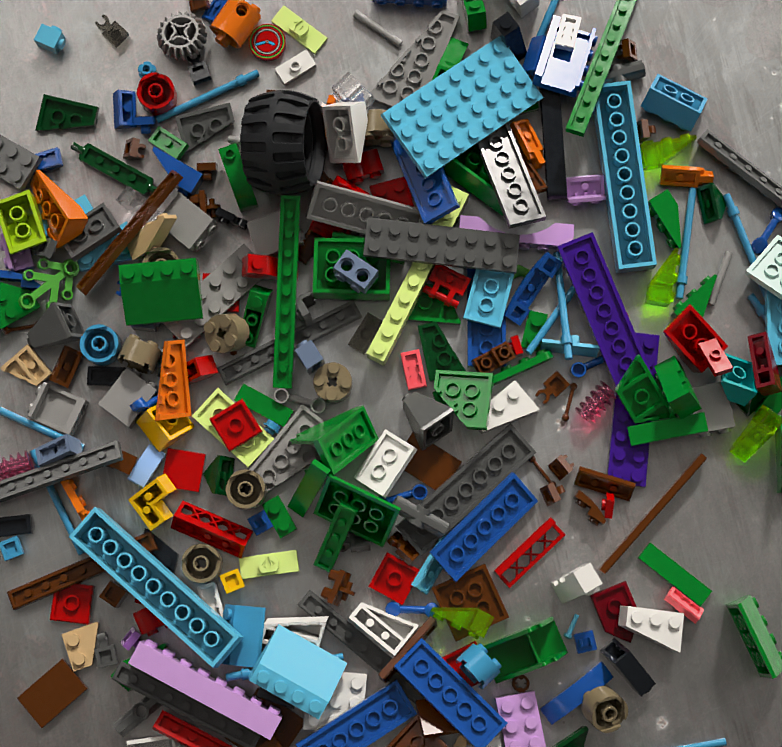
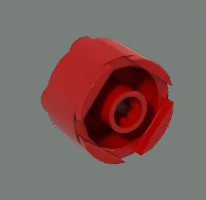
M153 72L141 78L136 92L145 111L153 116H157L170 111L176 106L177 92L168 76Z

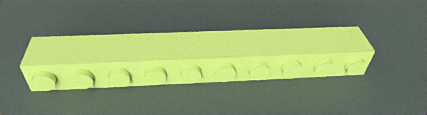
M452 186L451 188L460 208L433 222L432 225L455 227L469 201V194ZM412 263L366 353L367 358L385 366L425 284L428 282L435 267L434 264Z

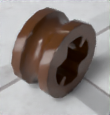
M525 675L514 677L511 682L513 689L517 692H525L530 685L529 679ZM518 678L520 680H522L523 678L525 679L526 683L524 684H526V686L524 688H517L515 686V684H517V682L515 681Z

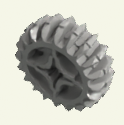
M179 11L176 16L171 14L170 19L165 17V23L160 22L161 28L157 29L158 35H156L159 48L170 59L174 57L178 61L182 57L185 61L187 56L192 59V54L199 55L198 49L204 50L203 44L207 41L206 27L199 17L196 18L194 13L189 15L186 11L182 15Z

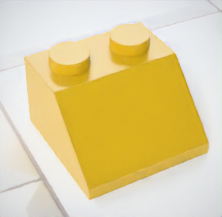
M155 405L147 409L136 423L160 452L173 445L195 426L188 417L155 421L157 407Z

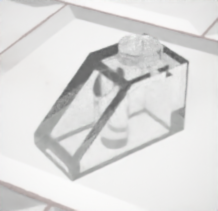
M127 186L116 201L134 216L146 202V199L138 191ZM156 210L146 223L155 221L156 217L161 213Z

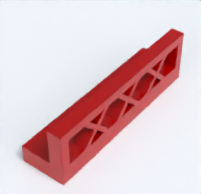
M186 501L181 502L171 524V529L238 558H242L246 545L253 534L251 529ZM185 508L191 511L192 514L186 515L182 513V510ZM206 517L210 522H202L200 518ZM218 525H224L228 530H221L218 528ZM235 533H243L246 537L242 539L237 537Z
M551 517L493 571L508 588L514 585L565 536V533L555 524L556 522ZM553 527L559 536L555 540H546V532ZM535 542H543V551L540 554L532 553V545ZM546 542H552L549 546L546 547ZM522 555H529V565L526 567H518V559ZM516 561V567L511 566ZM507 569H515V578L511 582L502 575Z
M164 710L161 711L152 728L185 747H233Z

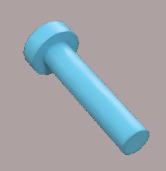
M574 614L567 633L563 635L565 638L572 639L573 636L571 634L579 615Z

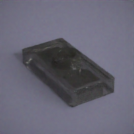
M368 312L348 345L365 355L383 321Z

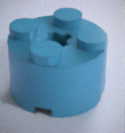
M102 324L87 328L80 339L82 354L90 362L99 366H106L115 362L122 349L119 336L111 328ZM100 342H103L102 348H98L97 346H100Z
M480 643L478 645L472 644L455 661L456 663L461 662L460 669L474 684L478 681L481 684L479 688L484 689L500 673L499 669L502 666L495 658L491 659L487 655L488 650Z

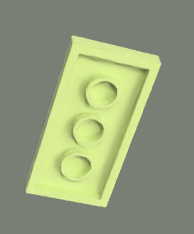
M217 388L192 415L195 420L224 446L225 444L211 423L210 418L233 405L234 402ZM261 426L262 433L231 451L248 468L274 440Z

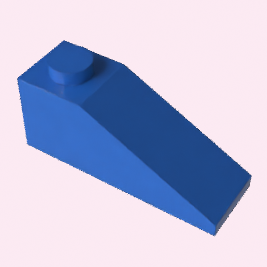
M153 147L152 150L166 173L169 174L171 170H174L183 177L176 186L177 192H180L185 197L195 195L204 181L203 174L160 149Z

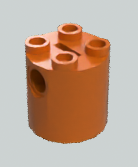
M227 0L209 26L216 35L215 41L225 48L230 45L240 49L261 19L259 14L261 9L255 4L250 5L245 0Z

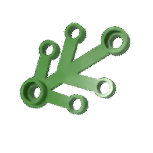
M42 258L37 262L38 269L46 270L50 268L60 272L56 275H50L28 269L22 273V278L27 282L37 280L44 281L45 283L31 294L26 293L20 296L18 300L19 306L25 310L32 308L35 305V300L50 289V298L46 303V309H48L50 303L57 302L59 282L63 278H65V287L60 293V297L64 301L73 298V277L78 275L80 269L77 261L74 262L72 259H66L63 263ZM41 261L46 263L45 268L41 266ZM68 265L72 267V272L67 270ZM27 272L31 273V279L26 277ZM64 292L69 293V298L64 296ZM23 299H27L29 304L24 305Z

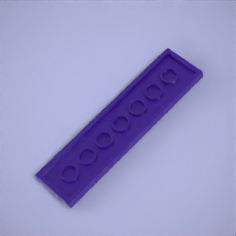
M593 232L557 246V250L596 343L600 348L599 350L615 388L638 354L642 357L652 374Z
M636 333L652 371V376L656 380L654 366L657 365L660 335ZM616 392L614 396L607 474L636 483L635 487L645 488L650 443L631 446L627 427L652 421L634 423Z

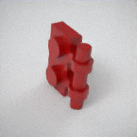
M435 265L428 279L435 284L433 288L425 285L422 292L428 294V297L432 299L436 298L444 302V305L448 307L452 306L457 309L460 302L453 298L455 294L463 297L471 278L446 266ZM440 286L450 291L448 296L438 291Z

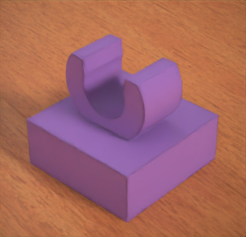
M132 626L120 642L129 651L132 646L136 648L139 642L142 641L139 639L141 634L139 630Z

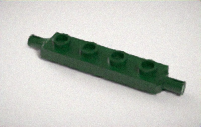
M76 142L72 143L73 145H71L70 149L80 153L79 160L143 196L156 190L157 187L153 186L154 179L89 143L84 147Z

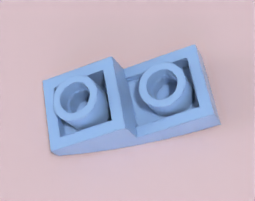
M149 444L127 479L143 489L154 475L155 470L166 454L162 451L159 452L153 445Z

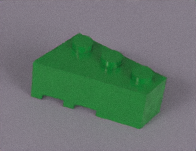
M675 355L654 366L657 372L655 377L658 383L662 385L663 389L661 390L673 414L677 413L683 419L702 409L687 375Z

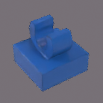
M155 116L134 117L135 125H141V134L151 133L150 124H155L156 119Z
M265 510L247 519L256 536L274 527Z
M593 630L573 634L577 654L597 650Z

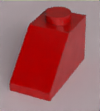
M213 355L195 357L187 362L188 383L191 385L218 373Z

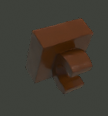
M629 38L621 40L622 45H619L618 51L623 50V53L616 56L617 59H626L629 62L638 61L636 43Z
M641 119L636 122L639 143L646 141L651 137V134L656 133L655 126L648 125V119Z
M134 137L126 140L123 159L144 158V155L138 153V148L145 149L146 146L139 144L140 139Z
M216 162L197 163V171L203 172V180L212 181V172L218 171V165Z
M560 455L548 465L559 481L574 470L572 468L574 463L569 464L566 461L567 455Z
M554 482L540 488L547 507L561 500L560 494L565 492L563 485L555 487Z

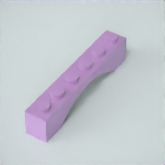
M460 215L459 228L505 233L488 225L480 217ZM554 223L540 232L520 235L519 249L529 250L530 248H538V251L543 252L554 249L558 252L557 246L573 240L574 224Z

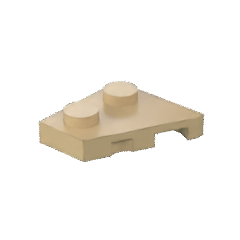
M28 344L0 367L2 371L8 372L35 386L41 385L52 374L38 354Z
M99 622L61 634L73 672L94 664V649L97 644L96 638Z

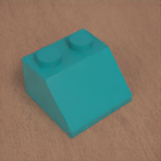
M725 353L733 366V371L721 375L722 387L728 401L746 406L757 394L752 362Z

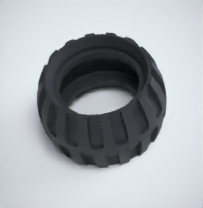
M292 90L270 91L250 98L248 100L249 103L244 108L240 134L243 172L248 184L263 192L277 195L298 194L315 188L316 181H321L326 156L325 125L322 107L318 99Z

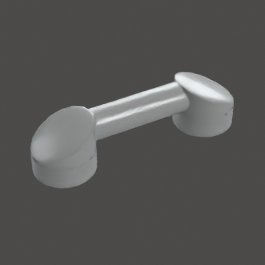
M278 388L273 394L274 400L278 403L289 401L311 407V410L315 413H322L326 409V402L321 398L311 400L290 394L285 388Z

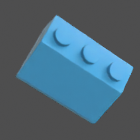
M657 74L640 107L649 113L660 116L664 121L678 125L682 130L691 132L707 102V98Z
M225 604L223 619L244 638L222 664L254 667L261 655L266 608Z

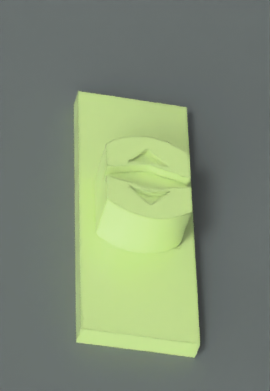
M284 5L271 20L273 24L314 54L317 53L328 39Z
M297 550L239 558L242 579L299 571Z

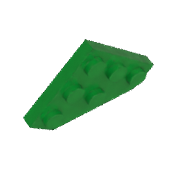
M0 282V330L41 308L37 300H35V305L30 309L25 310L19 306L18 300L20 296L26 293L31 294V290ZM23 299V304L28 305V300Z
M436 370L433 388L437 394L454 410V414L467 429L487 431L494 380L493 373Z

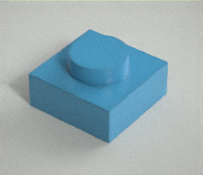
M14 536L0 542V549L5 561L25 554L19 536Z

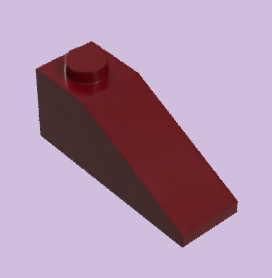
M765 331L748 336L756 389L763 397L782 392L780 376L768 333Z

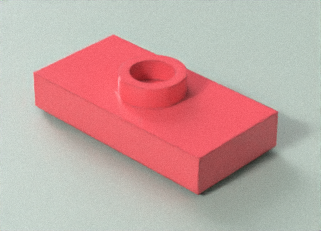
M419 349L400 353L408 391L427 387Z
M675 586L669 589L664 598L679 613H684V616L695 624L699 621L704 611L703 608Z

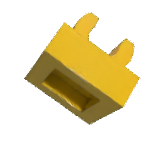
M238 568L220 575L226 594L245 587Z

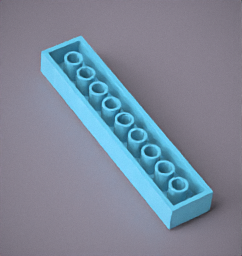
M631 81L605 83L593 114L601 171L604 175L606 207L616 274L652 270L656 267L657 261Z
M94 507L69 536L72 541L212 668H218L244 638L102 509Z

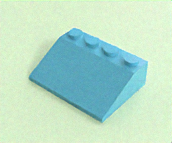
M278 624L248 677L249 681L319 720L333 695L347 662Z

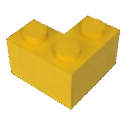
M163 474L128 499L150 531L174 516L163 499L175 491L176 488L168 476Z

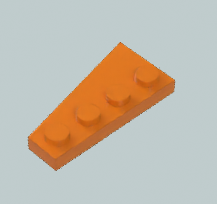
M184 339L164 341L155 421L191 416Z

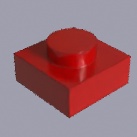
M518 335L510 337V343L508 344L516 358L522 356L523 350Z
M606 492V499L601 501V511H604V518L612 519L615 501L614 493Z

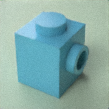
M41 24L34 38L37 46L57 55L66 43L62 30L53 25L49 27Z

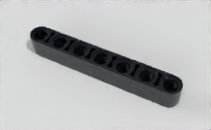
M539 87V92L544 97L540 100L544 160L546 162L544 164L545 180L548 187L546 190L547 201L567 200L560 93Z

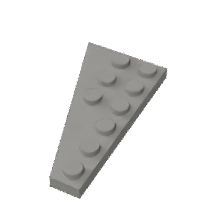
M442 9L428 25V28L419 35L413 45L390 68V71L383 79L381 78L376 87L366 95V99L391 108L431 82L460 16Z
M303 404L249 469L258 473L266 483L267 492L309 466L314 459H320L314 444H291L290 442L291 439L297 438L296 435L324 422ZM245 485L242 492L249 494L251 487Z

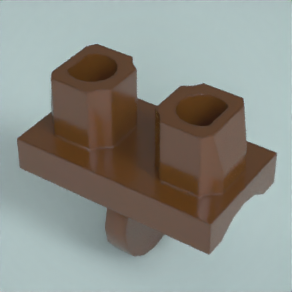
M199 190V194L189 196V200L200 207L207 215L210 212L211 218H216L215 213L218 207L221 208V205L215 204L214 198L209 199V205H207L205 190Z
M341 569L340 571L330 570L328 579L335 582L332 589L324 587L321 596L328 600L327 603L339 607L341 600L346 601L349 594L355 595V592L351 591L353 583L349 582L352 574Z

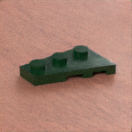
M43 94L35 131L95 126L99 107Z
M437 322L418 325L429 382L435 380L436 370L466 371Z

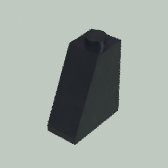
M506 12L492 23L490 38L493 41L500 37L519 62L526 57V47L519 25L510 13Z
M613 638L600 650L631 688L641 697L648 693L656 684L630 650L617 639Z

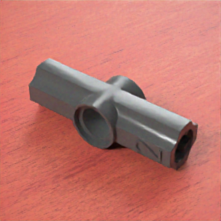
M642 60L624 65L620 63L612 65L605 83L631 81L645 77L644 63Z
M397 495L392 504L401 508L399 515L406 518L408 522L421 529L424 528L440 538L445 534L449 523L431 514L432 512L424 507L411 503L402 496Z
M145 697L116 720L113 726L124 737L160 708L162 704ZM140 705L146 708L147 712L144 717L137 715L136 710Z

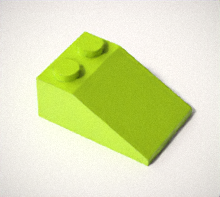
M30 190L0 200V225L11 255L47 242L41 214L35 196Z

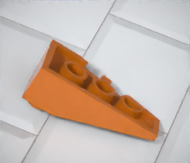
M36 170L30 185L37 204H41L43 211L41 214L42 219L47 220L49 227L46 230L49 238L57 241L56 248H60L82 234L88 217L71 197L43 172Z

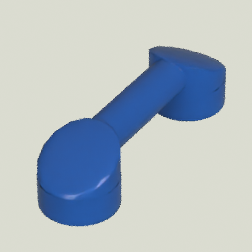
M774 208L771 211L770 223L761 237L756 238L751 243L754 254L760 255L767 248V240L777 224L782 223V208Z
M601 355L584 364L576 362L571 366V374L576 378H580L586 374L587 370L604 363V359Z
M158 395L147 402L141 397L133 402L130 408L134 412H144L157 405Z
M416 484L412 487V490L386 498L380 495L379 498L393 503L397 495L405 499L414 497L417 500H422L426 498L428 491L424 485Z
M391 601L386 605L385 611L395 617L400 613L425 614L427 617L432 616L435 618L439 615L440 608L433 602L428 603L426 606H403L395 601Z

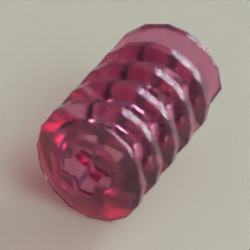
M601 380L602 386L596 385V391H590L591 397H585L586 403H579L581 409L575 408L576 412L586 421L596 422L594 415L601 417L599 410L606 411L604 404L611 406L612 404L609 399H617L614 391Z
M25 450L23 457L17 452L16 459L10 454L9 461L4 456L2 457L0 481L1 479L4 480L16 474L34 469L32 459L27 450Z

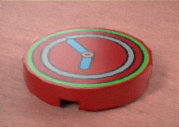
M262 24L256 27L249 37V48L252 54L262 61H273L279 58L286 47V39L282 30L272 24Z

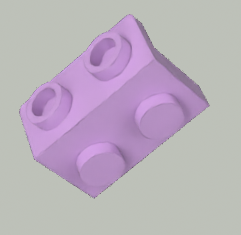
M603 174L566 177L567 201L571 205H582L583 202L589 201L591 204L602 203V200H606Z
M0 234L2 239L0 240V248L2 251H5L6 258H4V264L6 269L17 273L36 268L30 248L11 255L4 234Z

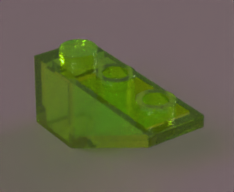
M686 133L680 135L679 138L665 137L657 142H653V140L642 142L640 150L643 171L661 168L662 165L667 164L691 146L697 139V136Z
M674 248L647 285L645 304L668 307L670 302L673 303L675 291H672V288L678 278V273H675L676 266H679L681 255L678 254L679 248Z
M762 405L729 449V452L745 462L775 434L782 424V417L765 405Z
M432 607L431 612L434 613V618L442 622L444 618L451 621L450 626L460 631L462 628L468 630L467 635L477 640L479 637H485L494 619V616L478 608Z

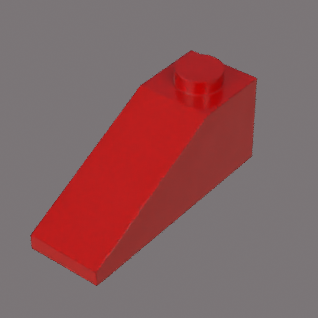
M247 254L242 258V277L277 280L278 258L257 254Z

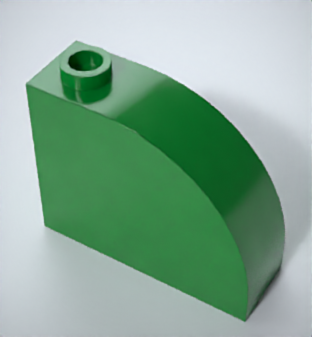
M234 143L218 149L240 212L243 213L259 207L252 186L248 184L243 172L242 159L237 144Z

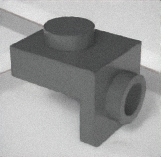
M311 292L296 298V307L298 309L296 314L300 321H305L307 326L314 323L307 309L316 304Z

